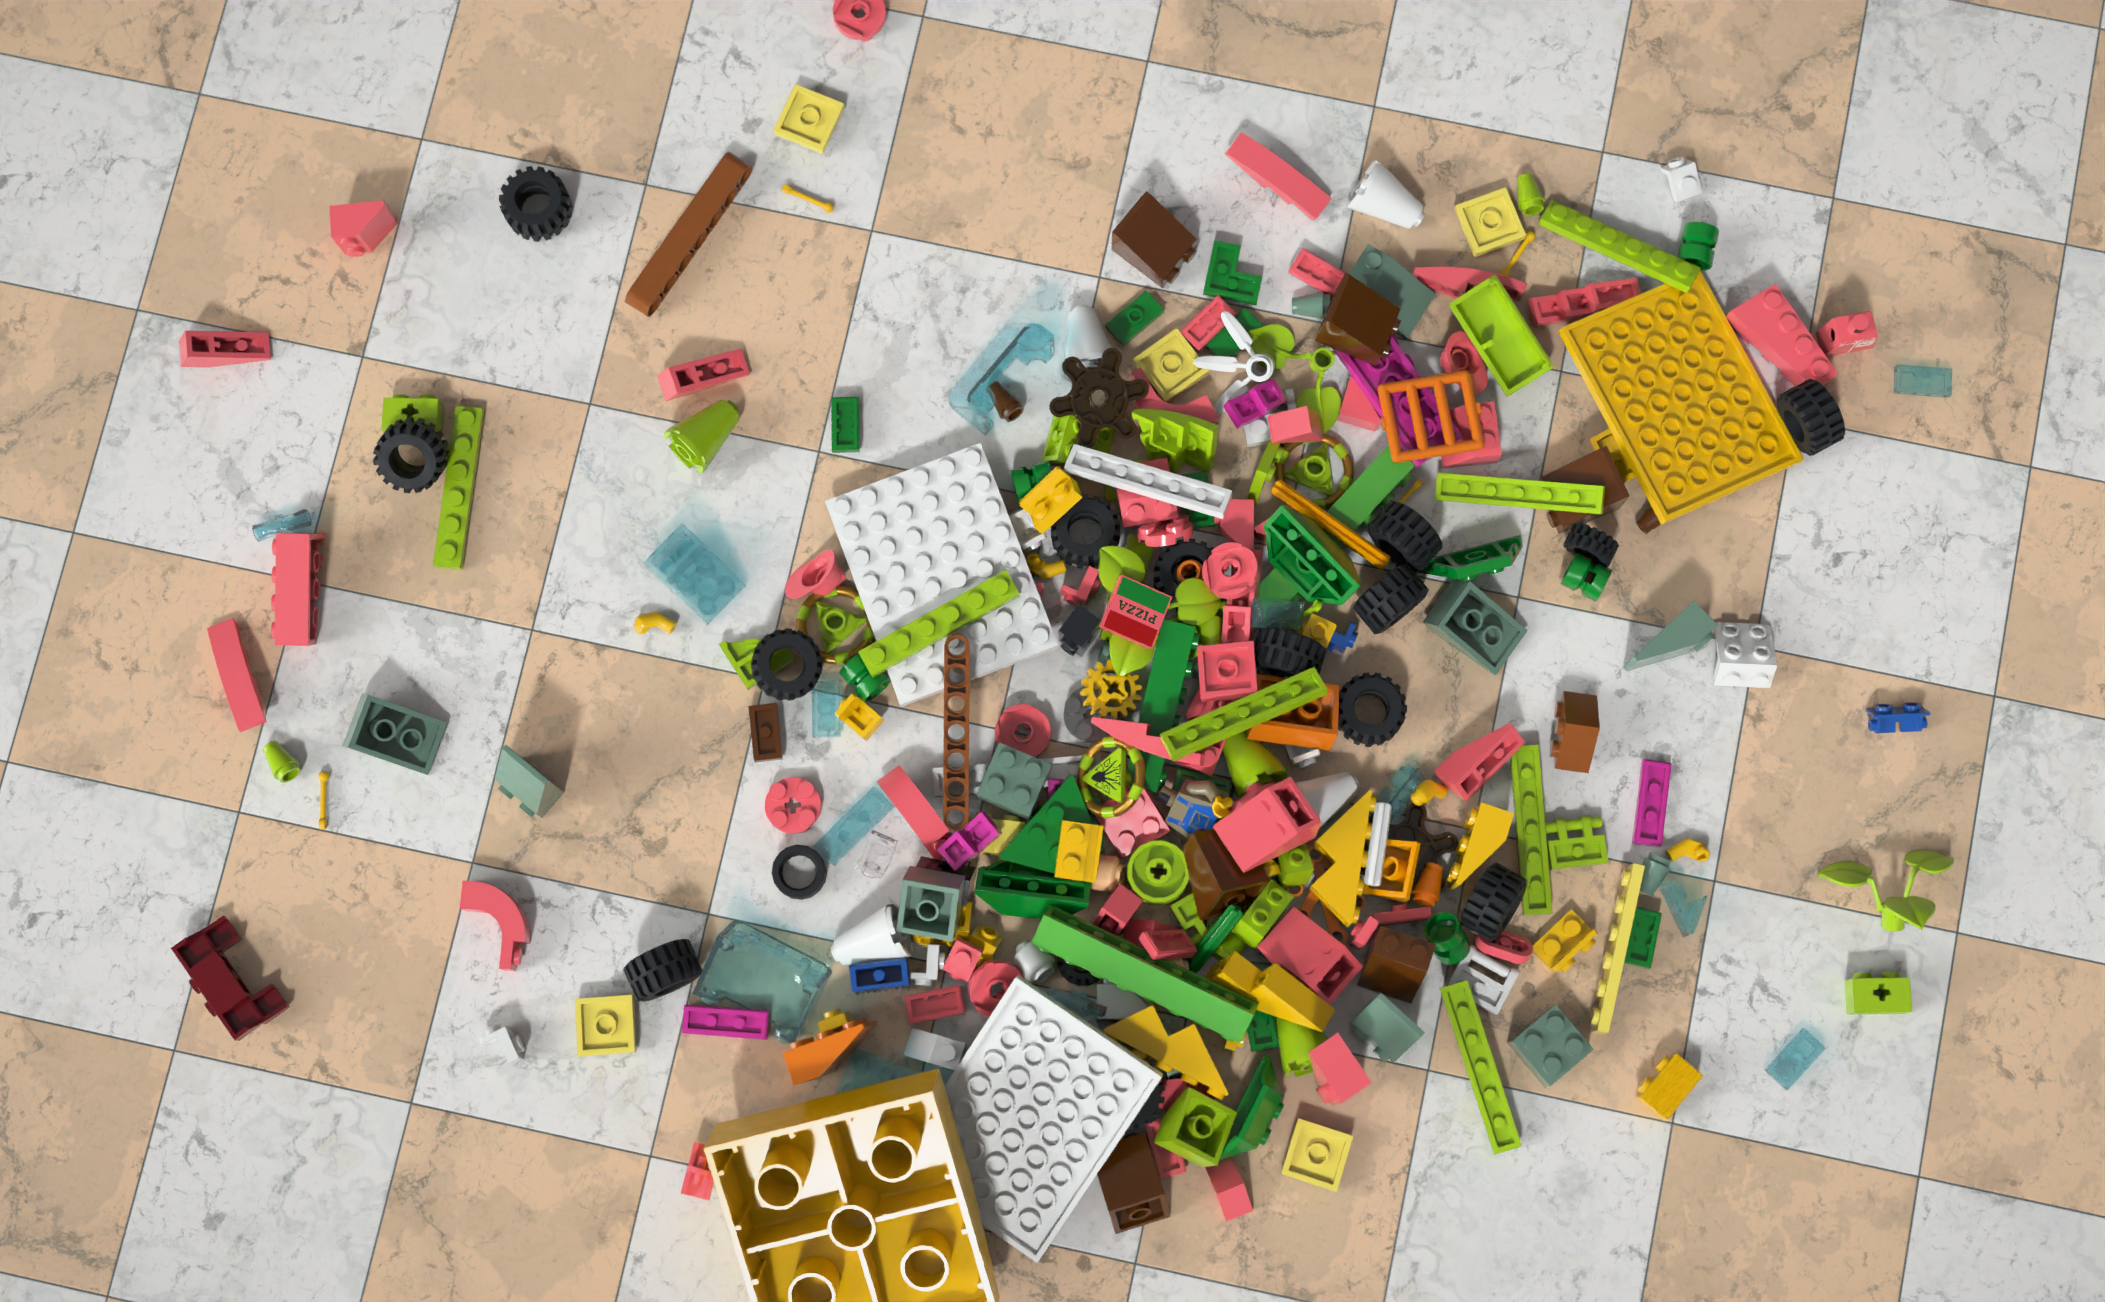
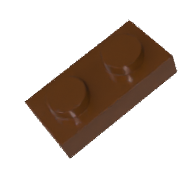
M777 703L748 706L754 762L782 760L783 754Z

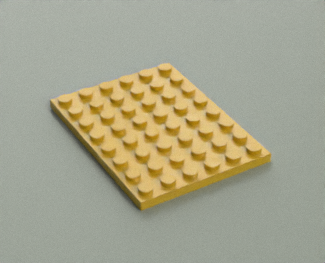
M1699 271L1688 294L1665 283L1566 325L1558 331L1661 525L1795 466L1804 460L1701 271Z

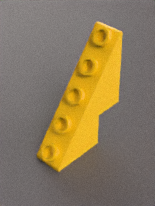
M1371 789L1314 844L1333 865L1309 889L1347 928L1352 923L1357 924L1359 919L1360 907L1355 906L1357 895L1361 896L1363 892L1364 879L1359 878L1361 867L1366 868L1368 851L1364 850L1365 839L1370 840L1372 823L1368 822L1369 811L1374 812L1377 797L1372 795Z
M1236 951L1210 967L1205 978L1259 1003L1256 1009L1258 1011L1319 1032L1324 1031L1335 1011L1332 1006L1278 964L1274 963L1264 971H1261Z
M1152 1005L1103 1029L1105 1035L1120 1044L1122 1042L1130 1046V1052L1145 1060L1146 1056L1157 1060L1156 1067L1168 1073H1171L1172 1069L1182 1073L1181 1079L1195 1087L1200 1082L1209 1087L1207 1090L1208 1094L1220 1100H1223L1224 1096L1229 1095L1195 1024L1168 1036Z

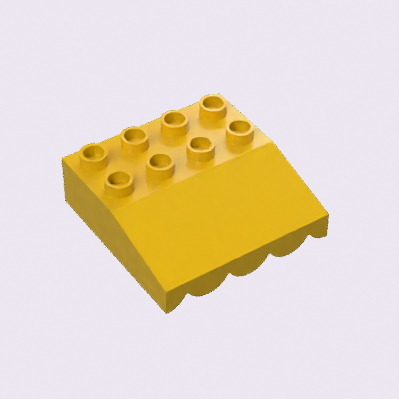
M939 1068L715 1125L704 1147V1151L751 1302H999L1000 1295L972 1178Z

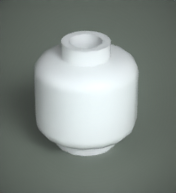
M1029 940L1023 941L1016 947L1013 963L1027 981L1040 983L1053 974L1055 970V956L1053 954L1042 952L1038 946L1032 944V941L1029 942Z

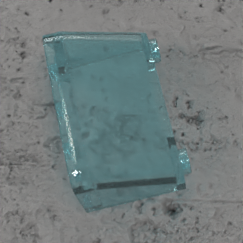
M1012 323L1005 326L951 389L948 398L950 407L986 436L994 426L989 412L995 405V396L991 389L988 388L989 385L996 382L1016 358L1026 366L1033 360H1042L1047 364L1055 354L1054 334L1036 323Z
M732 921L717 936L693 990V994L699 996L707 1004L720 1003L727 999L744 1009L769 1010L770 1022L774 1024L772 1032L775 1034V1038L782 1043L791 1044L798 1041L831 977L832 970L828 965L745 922Z

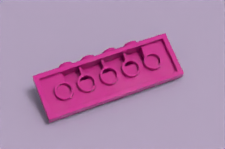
M1390 334L1388 342L1392 344L1386 359L1381 358L1376 366L1333 349L1381 418H1383L1378 394V386L1380 384L1423 377L1418 374L1414 368L1413 360L1408 354L1403 353L1398 346L1396 336ZM1430 387L1417 389L1429 447L1445 444L1435 396L1431 392ZM1406 391L1390 393L1400 445L1404 451L1418 449ZM1452 421L1456 442H1459L1463 435ZM1432 458L1413 460L1412 462L1416 467H1419Z

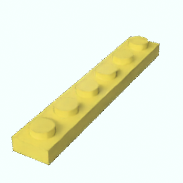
M1633 863L1622 872L1620 885L1624 886L1622 897L1618 896L1615 903L1614 913H1618L1616 924L1611 925L1608 940L1612 941L1610 952L1606 951L1603 958L1602 968L1606 969L1604 980H1599L1596 990V996H1599L1600 999L1598 1008H1593L1590 1017V1024L1594 1025L1592 1032L1607 1034L1610 1030L1644 873V865Z

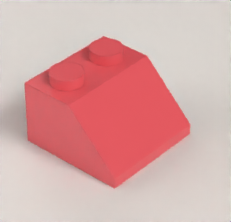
M384 200L329 206L331 238L345 255L351 257H360L364 253L373 252L397 225L396 216Z
M1494 401L1480 403L1482 413L1479 415L1485 442L1484 448L1441 456L1442 469L1498 462L1502 453ZM1465 405L1451 409V420L1463 435L1459 442L1472 440Z
M1167 457L1137 462L1170 472ZM1116 488L1120 519L1124 528L1178 518L1177 505Z

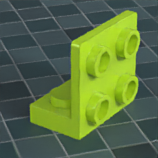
M1053 416L1040 462L1048 460L1050 466L1066 464L1073 444L1079 445L1076 436L1080 423L1075 416ZM1110 427L1101 429L1097 435L1095 445L1090 447V449L1109 454L1115 430Z

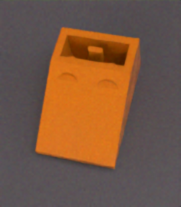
M866 1017L844 1024V1031H841L840 1027L816 1034V1041H814L813 1037L789 1044L791 1050L783 1052V1056L793 1085L796 1086L835 1072L877 1025L876 1020L867 1022Z

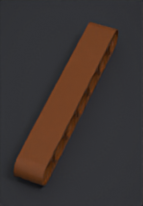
M727 152L722 157L629 289L625 297V303L647 317L654 314L749 179L753 170L752 165L731 152Z
M958 633L950 635L944 645L943 820L946 827L955 831L963 829L969 819L970 645L968 639ZM953 639H961L965 643V650L961 654H953L949 650V643ZM954 667H959L965 672V678L963 681L955 683L950 680L949 671ZM953 696L962 697L965 701L963 709L959 711L952 710L948 704L950 698ZM953 724H959L965 730L963 737L960 739H953L948 734V729ZM957 752L963 755L965 760L960 767H953L949 764L948 757L952 753ZM960 781L964 785V791L960 795H952L948 791V785L951 782ZM954 809H958L964 814V819L957 824L950 822L948 819L949 812Z

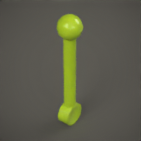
M1315 600L1312 606L1293 620H1287L1285 623L1288 630L1295 629L1298 622L1312 612H1318L1323 603Z

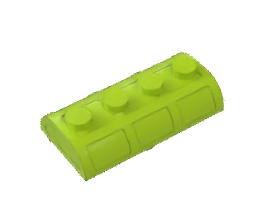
M1495 274L1448 304L1506 397L1554 368L1548 355Z

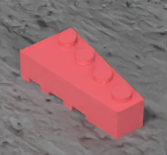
M1776 284L1731 310L1726 316L1731 327L1741 335L1740 337L1747 344L1753 345L1768 363L1774 364L1781 371L1780 373L1794 386L1808 379L1816 380L1823 386H1826L1838 375Z
M276 533V538L273 539L272 553L276 555V566L272 569L275 594H273L271 599V607L275 611V622L271 625V636L275 639V645H316L319 609L318 606H314V600L318 599L321 589V583L316 578V573L323 564V556L319 554L318 547L319 543H324L325 533Z
M1339 1033L1309 1052L1315 1080L1319 1086L1316 1092L1325 1104L1330 1102L1334 1106L1343 1103L1372 1083Z

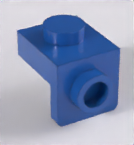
M1350 623L1345 636L1334 632L1326 648L1327 651L1332 652L1334 649L1344 654L1347 646L1352 648L1358 636V633L1354 631L1356 623Z

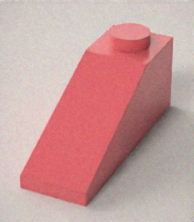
M185 330L179 340L181 367L209 368L271 359L268 332Z
M737 349L668 367L657 377L665 400L670 401L748 376L750 372L742 349Z
M1509 723L1454 751L1434 772L1448 790L1467 802L1525 741L1516 728Z

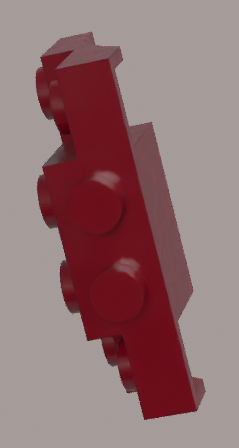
M222 916L204 929L184 938L174 945L171 950L191 977L189 980L191 987L196 993H202L207 1000L204 1004L210 1014L214 1017L218 1016L235 1041H240L262 1024H268L287 1010L289 1005L274 984L268 985L255 995L250 992L224 954L225 951L242 940L229 919L226 916Z

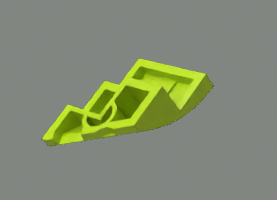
M1135 409L1132 412L1133 419L1138 420L1142 430L1140 438L1146 447V454L1149 460L1167 457L1171 473H1176L1184 463L1207 471V473L1214 468L1218 425L1194 416L1166 410Z

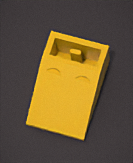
M1482 802L1476 808H1472L1470 812L1468 811L1463 825L1467 832L1466 835L1459 839L1455 854L1459 855L1457 862L1451 865L1447 875V881L1451 882L1448 890L1453 891L1506 841L1514 813Z

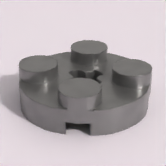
M1093 686L1094 695H1095V697H1096V699H1097V698H1098V693H1097V690H1096V689L1094 688V686ZM1082 687L1073 692L1065 702L1064 723L1072 736L1089 743H1095L1104 737H1109L1110 734L1092 724L1090 718H1084L1083 715L1087 713L1086 709L1093 707L1091 705H1083L1087 696H1081L1080 692L1087 687ZM1105 705L1107 707H1116L1115 705ZM1100 712L1096 715L1097 718H1100ZM1106 715L1104 719H1110V715Z

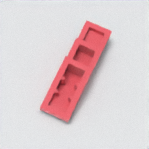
M1242 132L1239 133L1225 152L1227 157L1263 188L1269 187L1287 204L1293 203L1311 220H1316L1332 199L1290 164Z
M1446 266L1415 267L1413 276L1428 288L1455 299L1494 274L1499 278L1509 296L1518 301L1521 300L1528 284L1501 274L1471 268Z
M1637 278L1590 283L1584 288L1559 291L1556 295L1533 297L1527 301L1533 327L1583 319L1641 294Z
M1250 549L1256 556L1260 566L1256 589L1240 598L1227 599V605L1223 607L1222 644L1253 641L1263 550ZM1232 565L1231 576H1234L1238 569H1235Z
M232 618L208 627L207 631L214 658L238 730L243 732L266 723L267 720L257 679L252 673L247 650L242 645L238 624Z
M1097 717L1091 718L1092 724L1116 739L1142 751L1172 760L1160 737L1151 736L1152 725ZM1192 753L1176 761L1203 766L1205 755Z

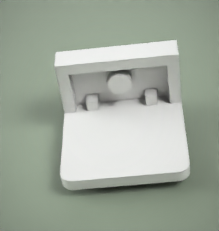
M1717 622L1718 626L1714 628L1718 661L1713 675L1714 685L1771 688L1777 668L1771 627L1767 624Z

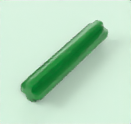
M1232 903L1227 907L1196 946V954L1192 958H1187L1190 971L1198 972L1242 918L1244 912L1239 905Z

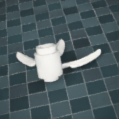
M1227 311L1221 313L1225 327L1241 350L1246 348L1251 358L1247 363H1237L1235 357L1201 356L1193 361L1197 367L1215 371L1235 372L1237 368L1246 369L1248 376L1243 381L1236 380L1214 405L1213 408L1217 415L1226 411L1223 406L1227 401L1241 396L1248 391L1246 385L1251 380L1265 381L1275 371L1274 359L1264 352L1255 354L1250 346L1253 342L1252 338L1239 321ZM1259 361L1266 363L1267 368L1265 371L1257 369Z

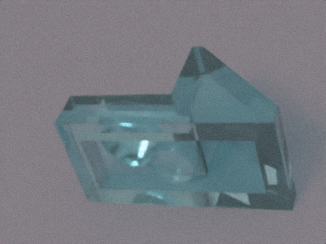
M1671 879L1661 884L1659 889L1683 938L1695 933L1707 895L1686 904L1684 899L1687 898V895L1680 883H1676L1675 879Z

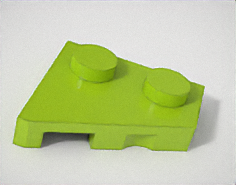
M1271 438L1258 465L1247 499L1254 500L1255 507L1265 482H1271L1276 470L1273 463H1279L1285 449L1280 446L1281 443H1272Z
M752 638L728 643L725 641L719 643L720 648L747 690L756 686L757 683L752 676L751 661L755 648L762 639ZM788 648L778 650L771 657L770 669L773 674L795 661Z

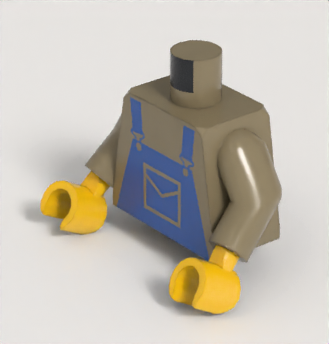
M1185 780L1179 793L1163 786L1156 799L1171 807L1165 822L1171 826L1183 846L1189 840L1192 832L1201 828L1205 830L1212 829L1217 818L1229 815L1230 811L1227 808L1233 804V800L1228 797L1229 793L1219 790L1210 780Z

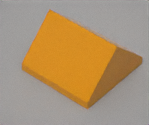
M1387 839L1381 885L1369 886L1364 883L1362 893L1403 903L1410 900L1420 843Z

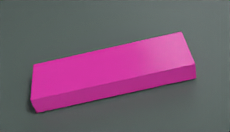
M1642 760L1632 843L1662 847L1672 763Z
M685 1004L682 1033L767 1040L770 1011Z

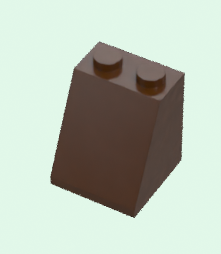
M1146 191L1112 231L1111 250L1163 289L1168 282L1172 284L1181 272L1179 268L1184 262L1188 264L1197 253V239Z
M1344 273L1331 298L1315 341L1376 366L1381 358H1387L1392 344L1388 342L1390 334L1395 336L1400 326L1401 320L1397 319L1400 308L1350 274Z
M1607 446L1587 454L1539 479V481L1605 486L1603 515L1548 510L1547 519L1552 528L1556 527L1559 534L1570 530L1574 523L1584 524L1619 510L1629 498V493Z
M1201 828L1192 832L1189 840L1183 847L1200 921L1221 916L1232 903L1239 905L1242 911L1248 910L1270 881L1262 864L1243 873L1214 829L1205 830Z
M1379 926L1373 932L1356 986L1411 1004L1427 974L1436 944Z
M1145 1132L1126 1135L1122 1140H1119L1097 1173L1115 1234L1170 1217L1165 1193Z

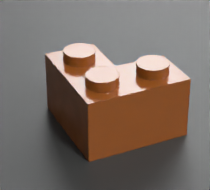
M1563 691L1561 702L1556 701L1554 718H1557L1555 734H1558L1557 740L1551 741L1550 757H1554L1555 769L1589 773L1600 730L1597 695Z

